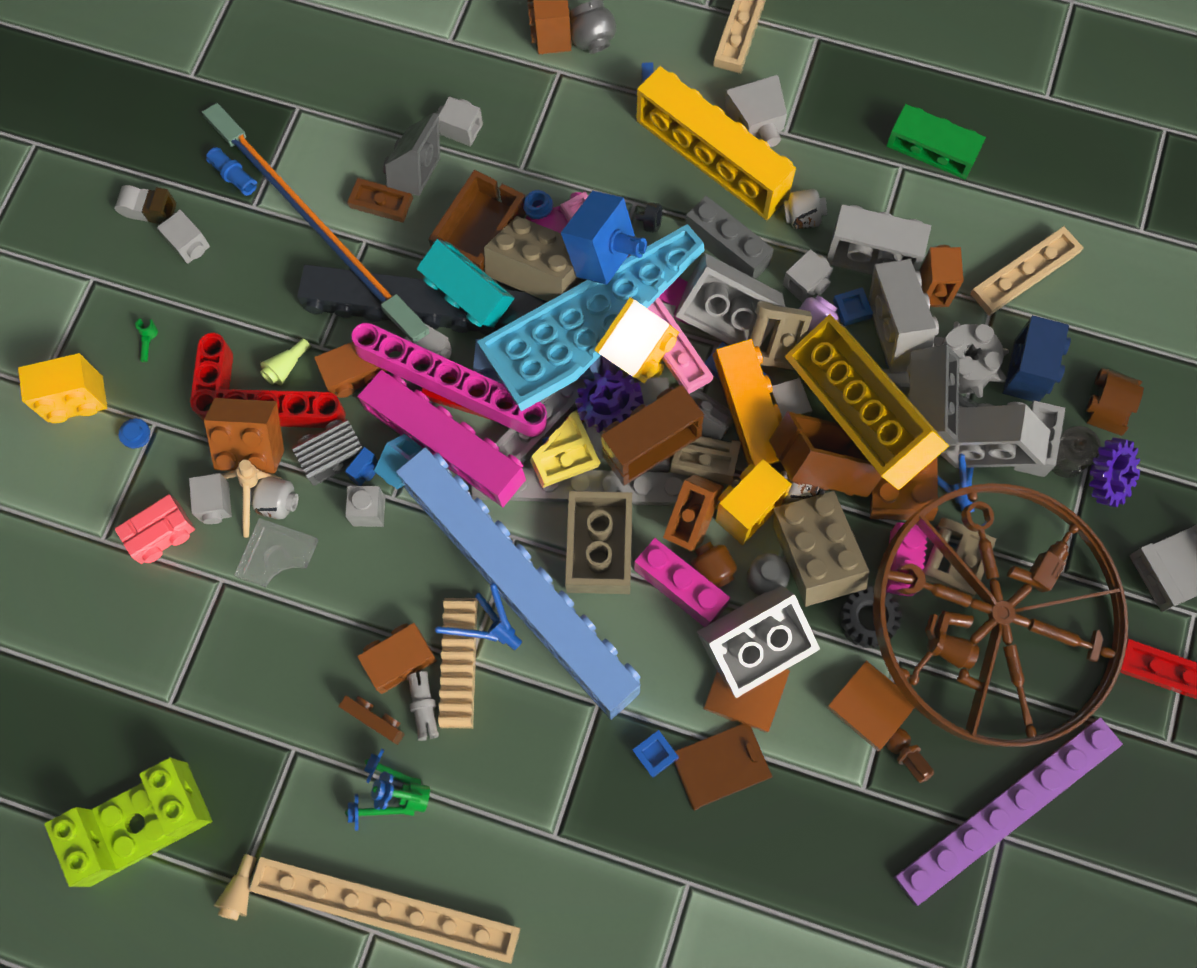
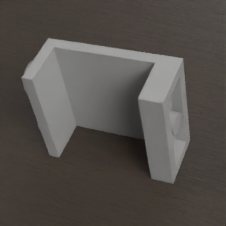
M1197 524L1160 542L1150 543L1129 555L1161 612L1197 596Z

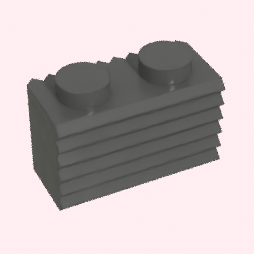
M348 419L332 421L326 425L325 431L315 436L313 434L305 435L298 440V445L292 447L305 475L313 486L344 471L363 449Z

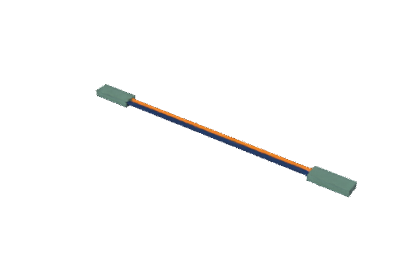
M218 103L202 111L204 118L231 147L236 145L373 292L382 302L381 308L412 343H416L430 333L429 328L397 294L392 296L246 141L245 132Z

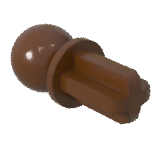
M898 728L885 744L886 748L894 754H900L897 762L900 765H905L919 783L929 780L934 774L933 768L920 754L921 748L918 745L911 746L909 733L902 728Z

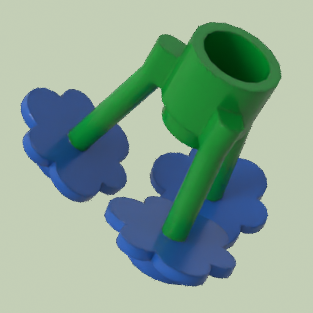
M381 748L379 755L372 753L370 758L365 760L366 767L364 772L369 773L366 780L367 783L370 782L375 770L382 772L372 787L371 796L374 800V808H358V793H355V802H348V809L345 811V815L348 816V823H355V831H358V816L391 814L414 816L415 811L425 812L430 797V786L422 785L419 778L409 777L380 764V758L385 750ZM393 778L408 785L402 784L400 790L394 789L392 784ZM392 797H397L398 804L403 806L387 807L388 800Z

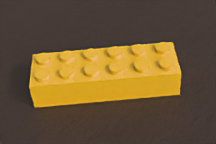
M660 66L637 88V122L766 221L779 209L784 200L788 199L796 170L792 162L787 157L780 156L773 151L764 140L757 139L749 133L743 124L735 122L725 115L719 106L712 105L706 101L696 89H690L682 83L676 74L668 72Z
M831 314L822 320L784 356L878 473L898 490L949 447L849 331Z

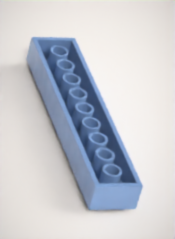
M425 447L396 471L405 490L489 584H496L501 598L607 717L612 720L640 694V675L629 663H626L624 666L621 664L617 657L618 651L606 638L601 642L596 636V627L584 614L579 617L575 613L574 603L563 590L559 593L554 590V586L551 583L553 580L542 567H539L537 570L534 568L530 560L532 557L520 543L516 546L513 544L509 537L511 534L499 520L495 523L493 522V519L488 514L490 512L489 509L478 497L474 500L472 499L473 497L467 491L469 487L459 475L452 477L453 475L448 470L449 466L442 456L437 452L432 455Z

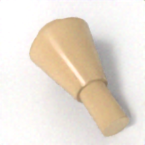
M244 854L237 875H234L214 904V907L220 909L218 912L219 916L237 921L239 915H247L251 881L249 879L257 860L256 857Z

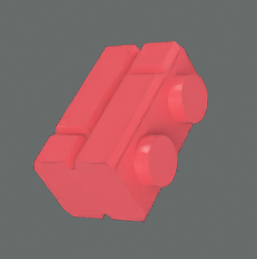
M170 494L115 528L130 556L140 564L144 562L152 563L162 556L163 550L171 545L178 546L189 539V534L195 530L180 503Z

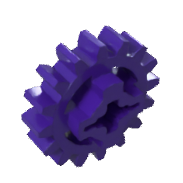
M606 370L603 377L598 373H594L595 380L585 379L586 389L578 388L579 398L575 399L580 420L585 421L587 428L595 425L598 433L604 427L606 428L616 421L621 423L631 417V412L644 404L639 382L634 383L632 375L624 378L621 370L615 376L611 374L610 370Z
M1112 437V440L1105 441V448H1098L1099 457L1093 458L1095 465H1092L1090 470V476H1093V480L1089 483V486L1094 487L1091 495L1097 498V503L1118 507L1119 504H1125V496L1131 497V487H1136L1137 485L1135 480L1139 479L1140 469H1137L1136 466L1139 464L1140 458H1136L1138 448L1134 447L1133 441Z

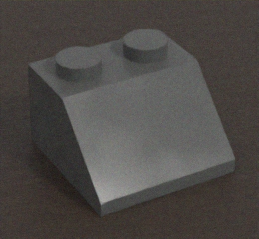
M432 113L408 127L401 139H397L393 153L390 157H386L383 164V173L386 174L387 187L420 196L440 160L439 114Z

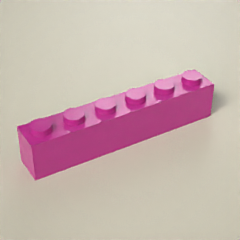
M381 370L357 396L366 411L398 434H405L422 448L426 447L432 455L436 452L439 453L448 464L450 471L459 475L464 481L502 508L526 481L522 469L523 464L511 454L506 457L499 452V447L488 438L482 440L476 436L475 430L463 421L459 424L453 420V416L448 410L440 405L436 408L430 404V400L425 394L417 389L413 392L407 388L406 382L395 374L390 376Z

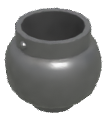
M602 0L583 3L569 12L571 39L578 48L589 50V53L592 54L605 50L610 46L609 41L614 38L616 33V22L613 14L604 7Z

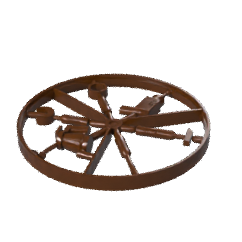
M988 483L960 488L938 497L920 508L899 528L890 541L877 572L873 597V618L877 642L886 667L907 700L928 720L950 734L964 740L990 746H1029L1051 741L1069 733L1093 715L1105 701L1117 680L1125 657L1128 639L1127 604L1118 571L1111 556L1093 530L1068 507L1043 493L1022 486ZM977 493H1003L1030 500L1055 513L1070 525L1069 531L1066 532L1062 540L1057 541L1055 545H1050L1047 552L1038 555L1030 571L1015 565L1009 569L1007 577L1026 584L1007 601H1003L999 582L997 579H994L999 577L991 542L986 538L984 529L992 525L994 513L987 503L977 501ZM964 495L968 496L970 502H974L963 509L961 519L968 530L978 532L979 534L978 548L986 580L991 579L989 582L991 592L924 517L932 509L948 500ZM973 508L982 510L985 520L982 525L973 523L970 513ZM915 524L918 525L983 601L939 583L930 584L925 582V573L915 564L903 565L896 569L907 570L909 574L890 569L902 541ZM1071 533H1078L1098 561L1109 590L1014 609L1031 592L1032 586L1040 592L1051 591L1066 565V562H1064L1068 556V545L1066 542ZM887 580L911 584L909 588L897 590L902 594L917 593L925 588L930 590L934 596L964 607H969L970 605L974 609L988 614L989 619L971 635L970 639L947 635L948 625L969 628L973 623V616L942 611L934 632L938 615H930L925 629L929 639L927 645L928 652L914 668L913 674L910 675L907 669L899 666L888 636L885 617ZM1110 594L1114 618L1112 649L1102 646L1103 638L1100 630L1093 631L1091 642L1089 643L1081 640L1077 634L1034 618L1030 620L1015 612ZM1010 623L1028 627L1029 631L1072 647L1079 645L1089 650L1086 659L1092 662L1098 661L1099 654L1109 658L1107 669L1099 686L1083 708L1060 726L1040 735H1037L1034 726L1030 725L1033 722L1023 689L1025 679L1016 644L1011 645L1013 637ZM991 631L979 679L977 680L969 676L968 670L975 665L979 656V646L976 644ZM1001 636L1003 642L1009 645L1004 646L1003 650L1011 683L1017 689L1024 725H1027L1025 728L1027 738L1003 740L976 734ZM932 655H939L955 667L962 668L956 681L975 689L966 729L956 726L939 715L911 686L918 684L920 679L918 677L919 672Z

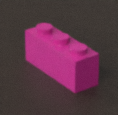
M656 538L651 541L634 562V571L704 627L716 621L728 606L730 597Z

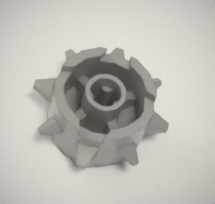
M956 321L954 322L953 329L945 338L934 337V346L947 344L960 358V394L975 393L978 398L983 397V388L989 381L1005 382L1007 377L1000 367L1004 356L1009 353V350L1003 348L997 335L994 334V330L988 325H960Z

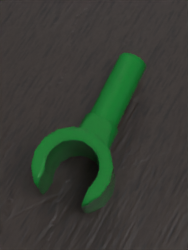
M138 319L135 327L141 335L140 361L148 362L149 344L151 339L157 336L158 329L152 319H150V325L147 328H144L143 321Z

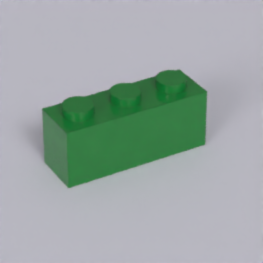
M905 104L886 147L966 180L986 137L974 130L955 125L945 118L931 115L921 108Z

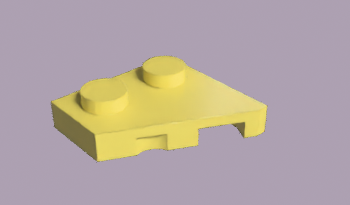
M577 411L572 412L568 416L567 420L554 431L544 445L530 459L542 488L598 468L601 464Z

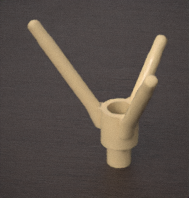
M242 460L236 470L225 472L221 475L225 479L238 477L239 484L243 488V537L247 538L249 537L250 489L257 484L259 479L266 477L282 478L256 469L249 460Z

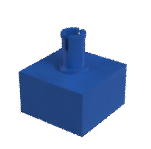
M593 190L561 231L576 277L605 285L610 282L628 255L642 258V254H645L647 249L646 239L635 237L624 197Z

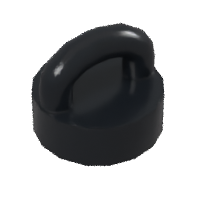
M649 202L645 211L635 212L633 218L643 221L644 231L656 233L662 222V206L659 203Z

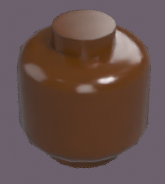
M710 541L694 550L697 556L691 560L690 566L716 587L720 588L735 579L733 574L737 571V565L725 545L718 544L713 546Z

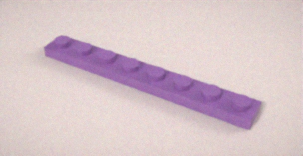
M1101 717L1095 719L894 876V879L915 906L920 905L1117 750L1123 743Z

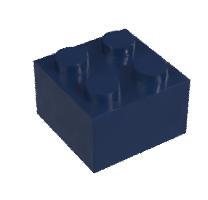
M1033 315L1030 317L1014 340L1002 394L1032 402H1040L1046 394L1051 393L1054 384L1060 383L1065 370V365H1062L1061 361L1062 356L1067 354L1071 338L1067 337L1068 324Z

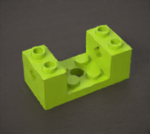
M168 758L140 773L139 775L143 783L93 809L75 807L44 823L69 887H91L213 822L187 762ZM141 814L145 820L144 827L140 832L133 833L130 829V821L135 815Z

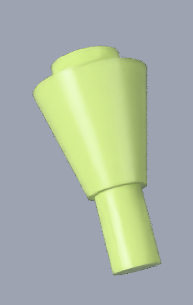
M302 338L290 350L287 349L261 362L262 370L260 373L263 378L272 385L274 383L282 385L297 363L298 358L311 347L308 341Z

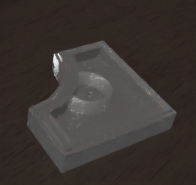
M259 518L234 576L266 588L270 580L283 570L294 567L307 569L319 540L316 537Z

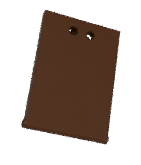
M746 724L738 725L677 751L674 750L679 756V759L674 764L693 810H698L701 806L772 778L754 732Z

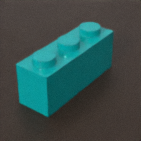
M439 239L435 241L416 268L424 275L423 281L436 290L438 288L446 294L445 300L456 308L462 307L468 313L466 315L467 319L478 327L482 325L494 327L515 299L451 243Z

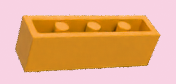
M752 339L716 349L712 356L739 440L741 441L747 465L753 464L756 466L762 459L769 465L781 462L776 457L769 439L778 427L779 422H781L782 416L778 405H773L771 400L772 384L768 375H763L760 366L763 363L760 348L754 346Z

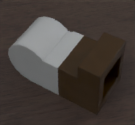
M124 185L120 189L115 210L119 214L131 219L162 224L174 214L177 203L168 189L156 187L154 191Z

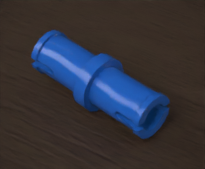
M218 147L212 148L207 153L206 161L220 172L221 177L226 182H231L246 196L255 191L257 188L256 180L243 171L242 165L238 161L231 160Z

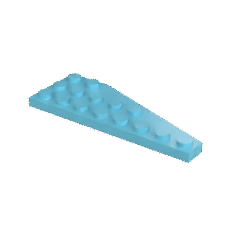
M686 224L647 246L645 254H642V258L632 255L627 257L607 285L586 280L477 341L480 350L520 411L527 409L576 381L601 356L594 349L628 299L631 297L645 308H648L705 251L704 243L692 228Z

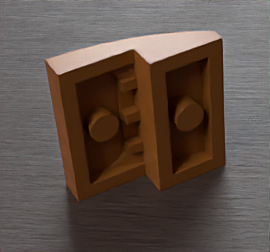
M867 660L827 706L832 713L878 752L915 708L897 685Z
M717 670L703 709L728 720H736L767 733L770 730L790 670H783L737 698L734 697Z

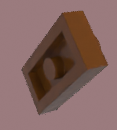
M357 178L347 203L351 209L404 223L413 196L411 193Z
M345 696L338 706L396 745L400 743L405 735L398 730L400 722L386 713L381 718L371 712L374 705L360 696H357L355 700Z

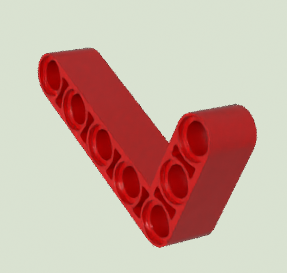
M207 333L199 340L190 404L192 410L203 422L208 411L203 410L206 405L213 403L215 398L277 401L281 427L325 428L332 421L345 420L346 413L337 396L330 392L229 389L233 364L231 348L218 333ZM221 347L218 353L211 355L214 349ZM217 375L214 381L207 383L210 377ZM301 405L305 406L302 412L297 414L293 413L296 407ZM335 406V410L332 413L323 414L327 407Z

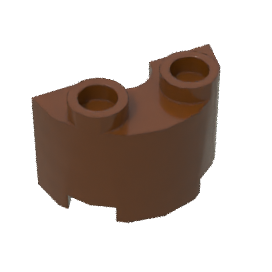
M1100 368L1094 385L1098 386V395L1093 394L1086 407V411L1090 412L1087 424L1123 436L1129 428L1127 424L1131 413H1136L1139 408L1144 387L1140 386L1143 381L1107 368Z

